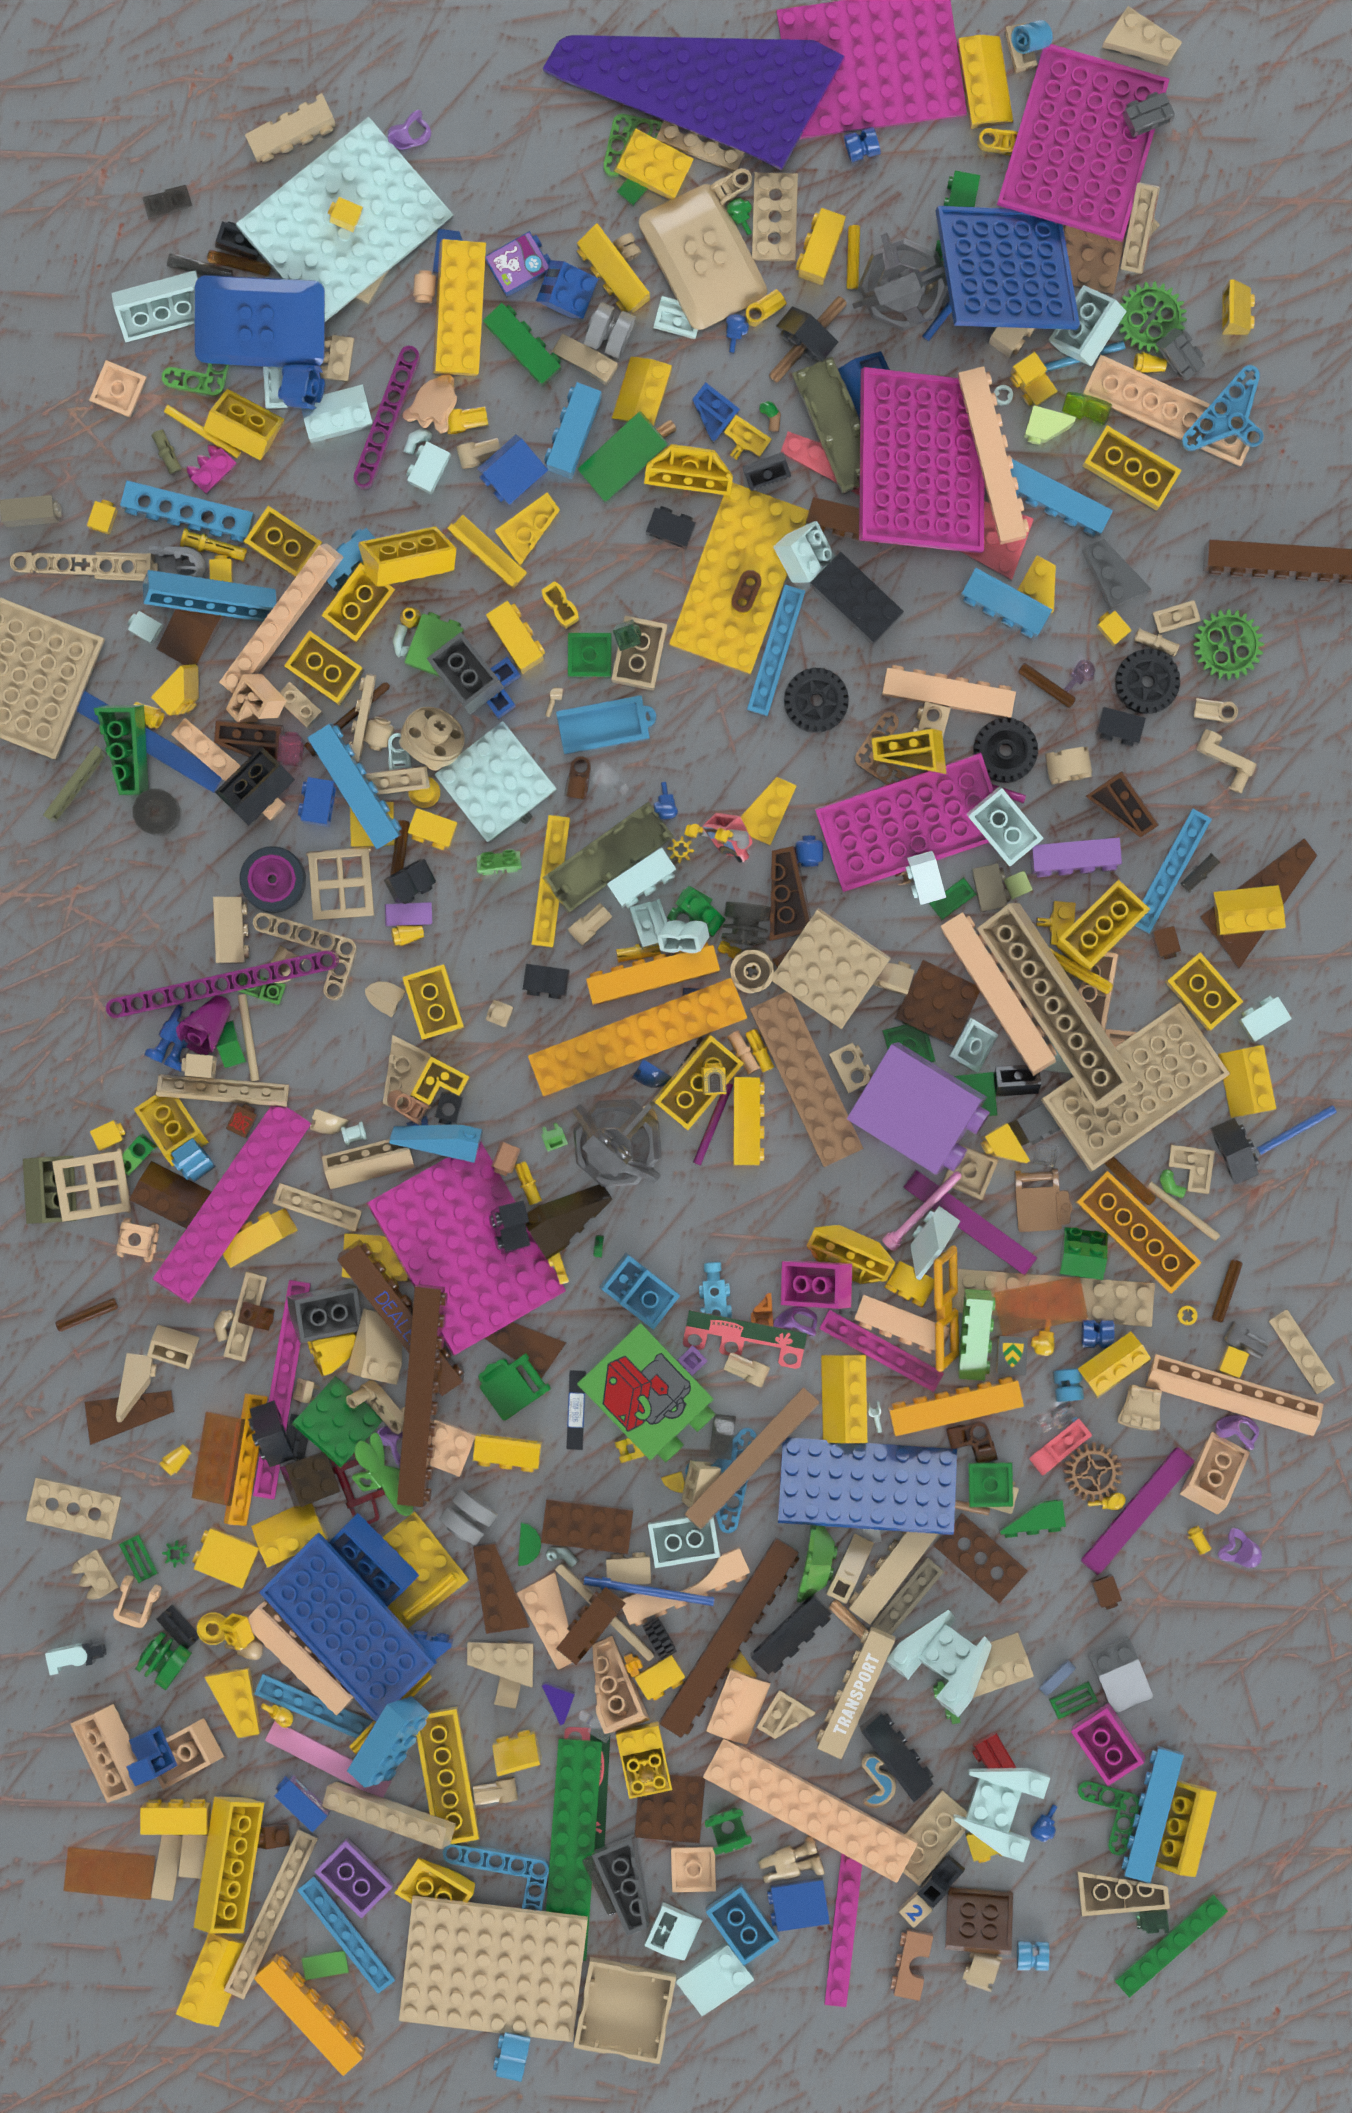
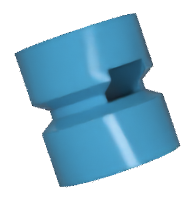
M1044 20L1017 26L1011 34L1012 45L1020 54L1047 48L1053 39L1051 27Z
M1078 1368L1053 1371L1054 1383L1058 1385V1388L1055 1389L1056 1402L1084 1399L1083 1387L1079 1384L1082 1381V1375ZM1067 1380H1069L1071 1385L1067 1386Z
M1018 1941L1017 1970L1030 1971L1034 1967L1036 1971H1048L1049 1942H1036L1032 1945L1029 1941Z

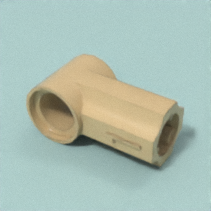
M498 438L476 444L471 442L457 446L456 449L461 468L467 469L478 466L481 462L490 458L500 449Z
M1196 698L1195 718L1221 721L1227 724L1233 722L1237 717L1238 709L1232 702H1218ZM1223 708H1231L1233 716L1225 718L1222 715Z
M599 903L585 917L578 919L568 931L583 946L612 916Z
M730 1353L723 1370L740 1376L745 1381L762 1388L770 1367L754 1360L750 1361L735 1353Z
M515 1777L496 1780L494 1783L473 1786L476 1805L493 1802L507 1803L518 1800Z

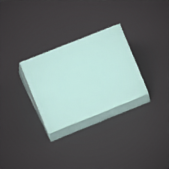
M969 1018L948 1057L979 1073L998 1034L976 1020Z

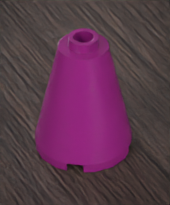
M214 996L182 1020L176 1027L179 1040L182 1042L184 1039L188 1043L186 1047L197 1054L208 1055L209 1052L212 1053L216 1048L231 1011L229 1000L223 996Z

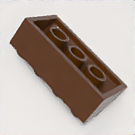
M151 1161L139 1179L129 1200L187 1229L212 1191Z

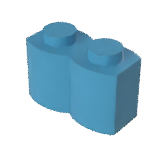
M194 1138L171 1153L174 1157L171 1160L172 1163L187 1180L191 1178L195 1182L216 1167L210 1156Z
M505 2032L504 2036L500 2035L497 2047L501 2049L500 2058L495 2057L493 2070L497 2071L496 2077L522 2082L531 2037Z

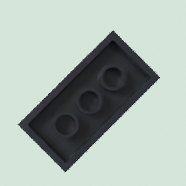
M841 551L810 583V587L872 645L904 613L892 599Z

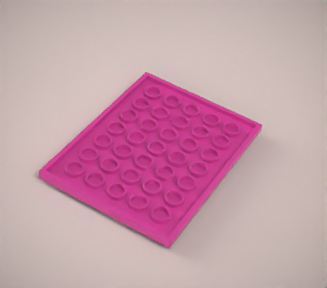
M841 0L776 10L780 39L815 40L844 55L845 58L800 139L861 131L870 127L875 129L967 115L951 0Z
M1053 44L1042 49L997 205L1122 242L1132 211L1137 183L1141 180L1155 131L1153 129L1132 137L1128 125L1123 118V112L1126 105L1132 101L1138 100V102L1146 100L1149 94L1157 92L1158 95L1163 92L1166 93L1170 79Z
M868 367L861 369L859 540L982 553L984 551V479L958 378Z
M480 1142L475 1163L447 1157L366 1203L414 1288L418 1284L445 1287L448 1300L447 1305L443 1306L446 1323L445 1327L441 1329V1335L444 1336V1341L453 1356L566 1291L563 1284L560 1285L554 1268L550 1267L548 1260L543 1255L527 1227L526 1230L530 1241L529 1247L501 1254V1250L496 1248L494 1238L497 1235L495 1228H492L490 1225L489 1216L495 1208L515 1203V1200L501 1175L494 1172L495 1167L491 1166L493 1161L482 1142Z

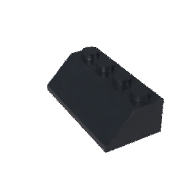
M813 1594L750 1653L751 1659L768 1675L772 1671L777 1673L784 1666L782 1661L786 1657L792 1658L800 1650L798 1646L803 1641L807 1643L815 1636L813 1631L819 1625L823 1628L831 1620L829 1617L832 1614L831 1611Z
M879 1711L859 1726L860 1730L911 1800L915 1802L934 1784L931 1780L934 1775L927 1766L922 1768L918 1762L921 1759L914 1749H908L905 1745L908 1740L902 1732L896 1733L892 1725L895 1723L887 1713L883 1715Z

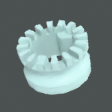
M1000 385L994 391L998 405L1005 406L1011 402L1013 391L1009 386ZM999 390H1005L1009 393L1006 401L998 399Z

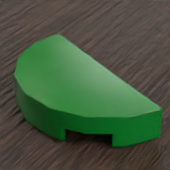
M521 1522L518 1566H525L533 1562L539 1555L541 1538L536 1529L530 1524Z

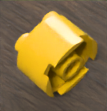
M899 1261L884 1288L895 1294L899 1291V1297L910 1301L912 1298L913 1304L923 1308L934 1288V1279L924 1274L919 1281L916 1278L915 1269Z

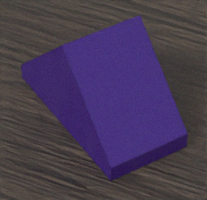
M549 1682L542 1683V1688L561 1726L565 1723L575 1692Z

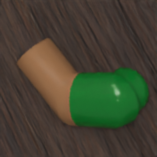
M762 402L759 405V410L770 418L768 431L779 432L781 412L773 402Z

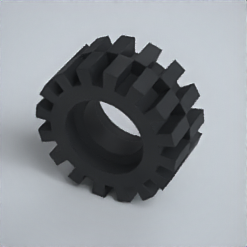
M658 1617L643 1625L649 1641L661 1660L677 1652L669 1634Z

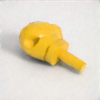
M1046 1319L1044 1331H1039L1038 1336L1032 1337L1031 1346L1034 1347V1351L1038 1355L1050 1356L1054 1352L1055 1338L1054 1333L1050 1332V1319Z
M1115 1492L1111 1493L1110 1497H1103L1102 1501H1087L1088 1506L1102 1505V1509L1117 1511L1123 1508L1126 1503V1497L1122 1493Z
M264 1703L261 1705V1708L267 1711L281 1727L288 1728L293 1723V1714L289 1709L277 1705L270 1707Z

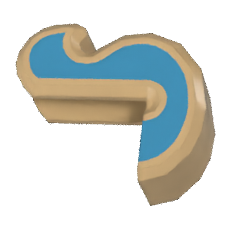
M868 1752L863 1756L861 1764L879 1788L866 1797L863 1803L868 1807L878 1808L888 1803L895 1795L896 1783L893 1775L888 1770L879 1768L880 1765L884 1764L876 1752Z

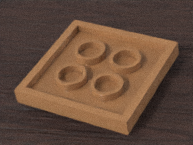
M1063 225L1073 287L1081 289L1084 285L1100 293L1113 295L1125 235L1123 241L1120 242Z

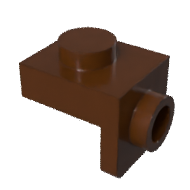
M243 1302L238 1322L269 1331L270 1325L273 1323L275 1309Z
M287 1823L261 1826L257 1848L267 1850L290 1846L289 1826Z

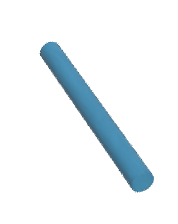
M1124 341L1104 346L1098 357L1126 349ZM1068 356L1045 363L1044 366L1047 369L1046 372L1081 361Z

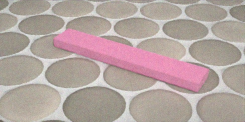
M276 1721L273 1723L265 1741L352 1786L382 1798L392 1781H384L376 1786L372 1785L364 1788L347 1772L353 1761L352 1759L290 1727L283 1728Z

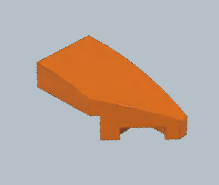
M768 1293L758 1306L753 1309L751 1322L773 1326L771 1293Z

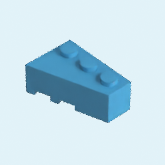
M367 528L364 530L358 529L351 536L352 539L349 542L341 544L336 549L344 558L326 581L335 593L342 588L359 563L363 564L358 546L359 542L376 539Z

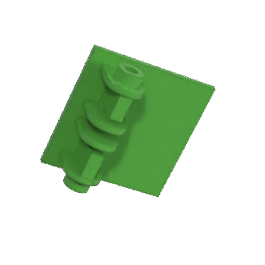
M508 849L502 853L484 852L477 856L478 874L491 875L494 874V870L496 874H498V870H502V873H505L504 869L507 870V873L518 872V869H522L520 851Z

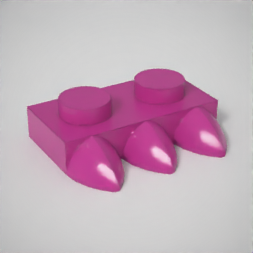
M208 445V452L211 458L202 455L197 456L200 469L194 466H187L189 478L206 495L237 464L222 448L216 445Z

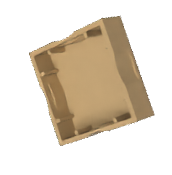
M590 1957L573 2048L603 2054L614 2053L629 2059L660 2064L666 2025L676 1982V1973Z

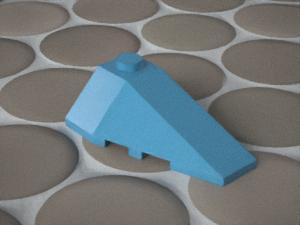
M465 1125L394 1126L389 1143L475 1163L483 1130Z

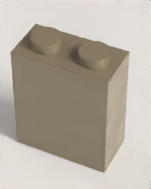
M52 495L0 500L1 522L6 527L59 523V517L62 516L61 503H58V500Z

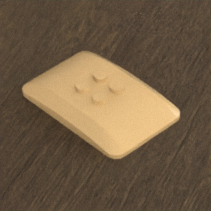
M709 184L701 185L643 213L638 222L639 228L689 324L697 330H703L726 319L729 315L746 309L750 304L756 303L767 295L766 284L738 228L727 212L725 204H720V199L715 191L710 189L711 185Z

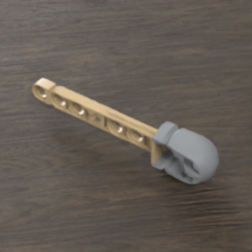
M150 546L147 554L96 552V555L17 552L10 558L11 568L21 573H33L35 571L43 574L93 575L95 579L144 581L148 570L158 571V563H155V556L162 558L175 556V558L182 560L183 563H177L176 559H173L170 563H165V573L182 574L198 578H204L206 573L205 560L201 554L187 547L166 546L162 549L160 546ZM23 556L26 560V565L19 569L15 566V559ZM40 557H44L47 560V566L44 569H38L36 566V561ZM61 558H66L69 561V566L66 570L58 568V561ZM73 558H76V563H83L84 559H86V562L90 563V567H86V571H83L82 567L74 566ZM104 560H110L112 563V568L108 572H103L101 569V563ZM129 560L133 563L134 567L131 572L125 573L122 569V564Z

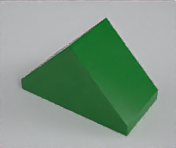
M234 1020L226 1022L216 1046L224 1067L228 1068L244 1063L246 1059Z

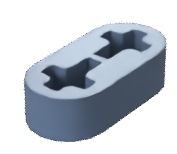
M1066 1660L1039 1686L1040 1691L1045 1696H1048L1073 1673L1076 1667L1069 1660Z

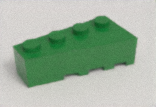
M102 705L95 707L94 712L99 719V729L101 735L103 734L106 753L111 760V769L119 795H140L149 792L144 705Z

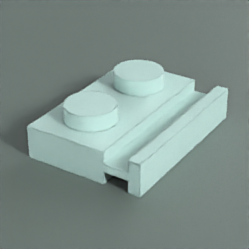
M664 296L661 297L653 328L695 339L698 330L691 327L678 301Z
M660 899L630 907L629 911L642 950L659 945L657 936L667 923Z

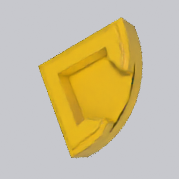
M682 1471L661 1477L662 1482L668 1489L677 1493H683L685 1480Z

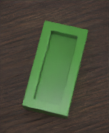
M344 1950L302 1957L305 1980L349 1972L347 1956Z

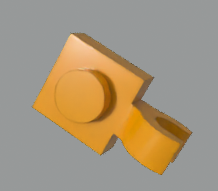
M632 1652L625 1654L624 1659L627 1673H630L631 1677L639 1675V1669L643 1668V1665L638 1655L634 1656Z

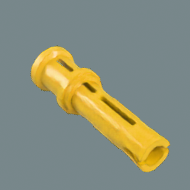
M184 528L180 541V547L188 546L197 549L198 552L206 550L226 555L244 562L247 548L208 538V535L205 533H194L189 531L188 528Z

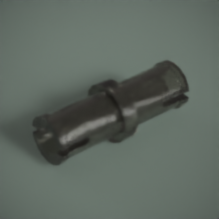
M1210 853L1198 867L1196 865L1193 867V871L1180 882V885L1190 893L1202 880L1205 881L1208 878L1207 875L1221 862Z

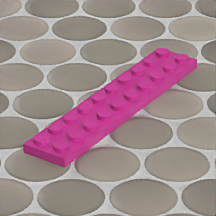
M270 1106L152 1280L189 1304L312 1123L288 1107Z

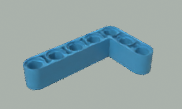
M467 1843L450 1844L444 1848L443 1858L447 1863L527 1878L522 1909L532 1906L537 1911H542L549 1872V1863L545 1858ZM451 1847L459 1851V1855L455 1858H451L447 1854V1850ZM476 1851L480 1854L481 1859L473 1862L469 1859L468 1854ZM494 1855H498L502 1859V1863L498 1866L490 1862V1858ZM515 1859L521 1860L524 1864L523 1868L519 1870L514 1869L511 1865L512 1861ZM541 1863L545 1866V1871L538 1874L533 1870V1866ZM532 1885H538L541 1888V1893L533 1895L530 1893L529 1888Z

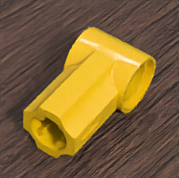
M775 289L756 303L750 304L746 309L744 317L750 326L756 327L785 307L787 303L781 292ZM756 310L760 313L761 317L759 319H752L749 316V312Z
M485 406L467 410L453 409L448 417L449 428L447 434H459L467 429L489 426Z

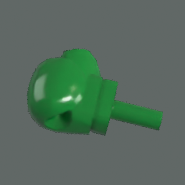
M740 197L733 199L727 204V212L736 225L742 224L747 235H749L752 231L746 220L750 218L749 213L752 205L748 200L745 201Z

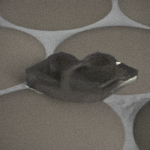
M186 185L166 189L162 193L145 196L142 199L148 220L172 214L192 206Z
M719 1414L714 1416L709 1458L731 1460L736 1416Z

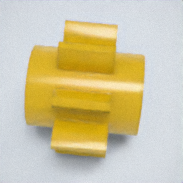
M681 836L678 842L672 839L674 846L667 847V850L673 851L670 859L677 857L679 864L683 858L690 861L688 854L694 853L693 849H689L692 841L684 842L683 836ZM679 844H683V847L687 849V852H683L682 856L678 855V851H675V848H679Z

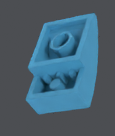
M627 1253L623 1255L599 1286L605 1293L653 1330L680 1297L676 1291Z

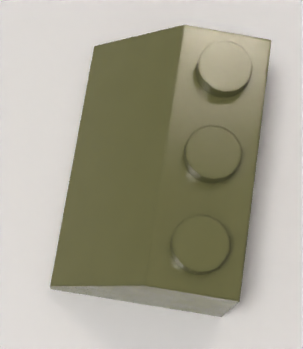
M74 1156L23 1158L26 1224L62 1222L52 1161L74 1158ZM74 1167L63 1168L66 1187L75 1186ZM76 1192L67 1193L70 1211H77Z

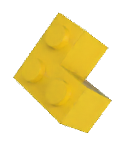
M1033 352L1013 366L1010 372V380L1016 388L1020 387L1024 393L1022 398L1028 406L1039 407L1055 396L1058 391L1046 375L1047 369L1036 352Z
M430 1056L410 1095L431 1105L440 1087L461 1096L470 1077Z

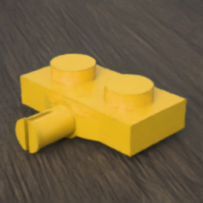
M735 415L724 431V434L736 444L729 455L732 458L734 456L735 460H738L743 450L750 451L760 458L772 441L770 437L737 415Z
M1053 901L1050 917L1036 918V921H1041L1036 922V926L1049 927L1050 945H1056L1058 939L1074 924L1076 903Z

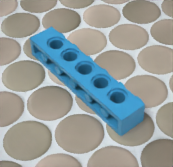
M127 480L120 506L122 509H125L127 514L137 516L138 513L146 514L145 518L158 521L159 518L166 519L167 524L179 526L182 523L188 525L190 530L198 532L201 529L209 530L210 535L222 537V534L229 535L231 540L243 542V539H246L252 530L255 514L250 511ZM149 497L151 500L150 504L147 507H141L139 504L141 498ZM164 502L172 504L169 512L164 513L161 511V505ZM186 507L193 509L192 515L188 518L182 517V510ZM213 513V521L204 523V514ZM227 518L235 519V525L232 528L224 527V521Z

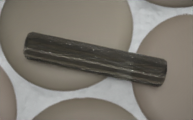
M587 1856L582 1861L606 1913L614 1915L616 1910L593 1857Z

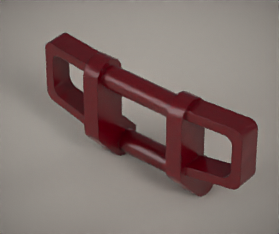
M355 1452L353 1454L355 1459L346 1462L341 1468L330 1459L333 1473L337 1475L347 1500L345 1504L347 1509H350L352 1517L356 1515L355 1506L371 1500L375 1517L367 1522L368 1524L377 1522L380 1519L376 1498L386 1495L383 1488H378L376 1491L355 1499L345 1474V1470L360 1465L356 1460Z

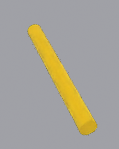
M170 405L166 406L164 413L235 458L240 456L242 451L204 431L203 426Z

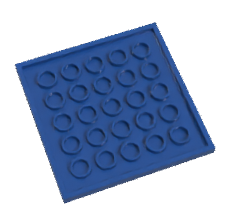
M938 206L935 212L954 326L1072 330L1079 328L1080 322L1063 224L1005 208Z

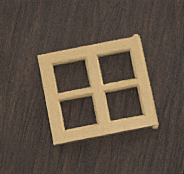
M369 846L308 851L306 853L309 862L313 920L374 916L369 855L371 848ZM361 856L362 877L344 879L342 858ZM336 858L338 879L319 881L317 860ZM363 886L365 907L346 909L344 888ZM338 888L340 909L321 911L320 890Z
M121 1149L52 1161L62 1222L120 1212H131ZM114 1160L117 1179L96 1182L93 1164ZM84 1165L87 1184L66 1187L63 1168ZM118 1185L121 1203L100 1207L97 1188ZM88 1190L91 1208L70 1211L67 1193Z

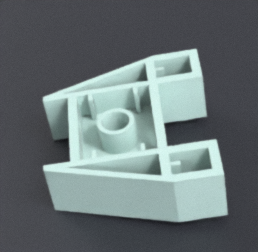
M947 1610L901 1641L886 1661L894 1670L908 1680L920 1664L923 1663L948 1683L936 1698L942 1706L959 1717L972 1701L992 1645L984 1636L979 1644L975 1646L953 1630L951 1625L956 1618L951 1611Z
M1029 1768L968 1769V1774L978 1778L966 1817L954 1814V1820L1002 1856L1024 1862L1030 1840L1028 1837L1009 1832L1021 1793L1044 1799L1050 1781L1049 1775Z

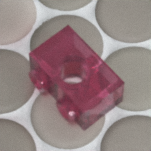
M285 732V735L279 736L277 761L281 765L302 767L305 741L298 733Z

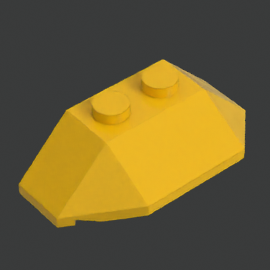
M670 444L646 464L644 484L730 496L733 475L715 450Z
M841 1225L815 1227L807 1243V1248L811 1250L817 1262L852 1264V1281L859 1284L887 1281L895 1265L894 1260L879 1242Z

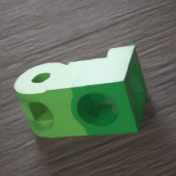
M144 1134L139 1135L122 1154L125 1174L128 1176L158 1147Z

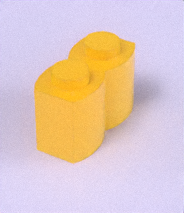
M554 581L542 589V596L546 605L554 610L555 617L562 627L567 629L579 621L576 607L567 600L566 593L560 584Z

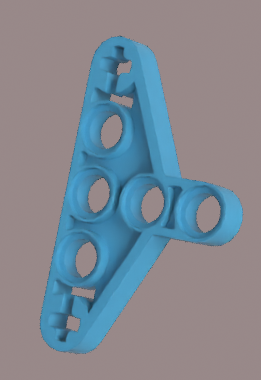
M1245 366L1187 430L1181 441L1184 449L1195 451L1233 435L1251 448L1261 444L1264 437L1263 432L1249 419L1260 378L1259 370L1255 366ZM1246 371L1249 373L1253 371V378L1255 380L1249 379L1245 383V386L1249 387L1247 388V390H1245L1243 384L1240 383L1246 377V374L1244 372ZM1237 386L1240 388L1241 395L1238 398L1230 396L1229 389L1231 387ZM1219 402L1224 403L1227 407L1226 412L1218 414L1215 411V404ZM1233 417L1242 419L1243 426L1236 429L1231 425ZM1202 419H1209L1212 422L1210 430H1203L1201 428L1200 422ZM1197 431L1205 435L1203 439L1201 435L1196 438L1195 442L1197 445L1191 444L1189 446L1187 444V436L1191 438ZM1255 431L1258 433L1259 441L1257 443L1249 442L1247 439L1249 432Z
M751 1428L741 1429L711 1466L719 1467L723 1473L736 1460L737 1455L745 1450H738V1445L743 1446L744 1439L741 1438V1435L750 1432V1436L754 1440L757 1437L755 1431ZM689 1463L685 1468L686 1476L689 1468ZM748 1480L733 1495L738 1497L739 1505L735 1508H730L726 1503L716 1513L718 1525L722 1532L732 1533L737 1529ZM724 1509L730 1512H737V1516L732 1514L731 1521L735 1524L730 1526L729 1529H725V1525L722 1524V1521L727 1520L728 1513H723Z

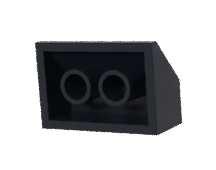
M261 746L215 793L249 826L295 779Z

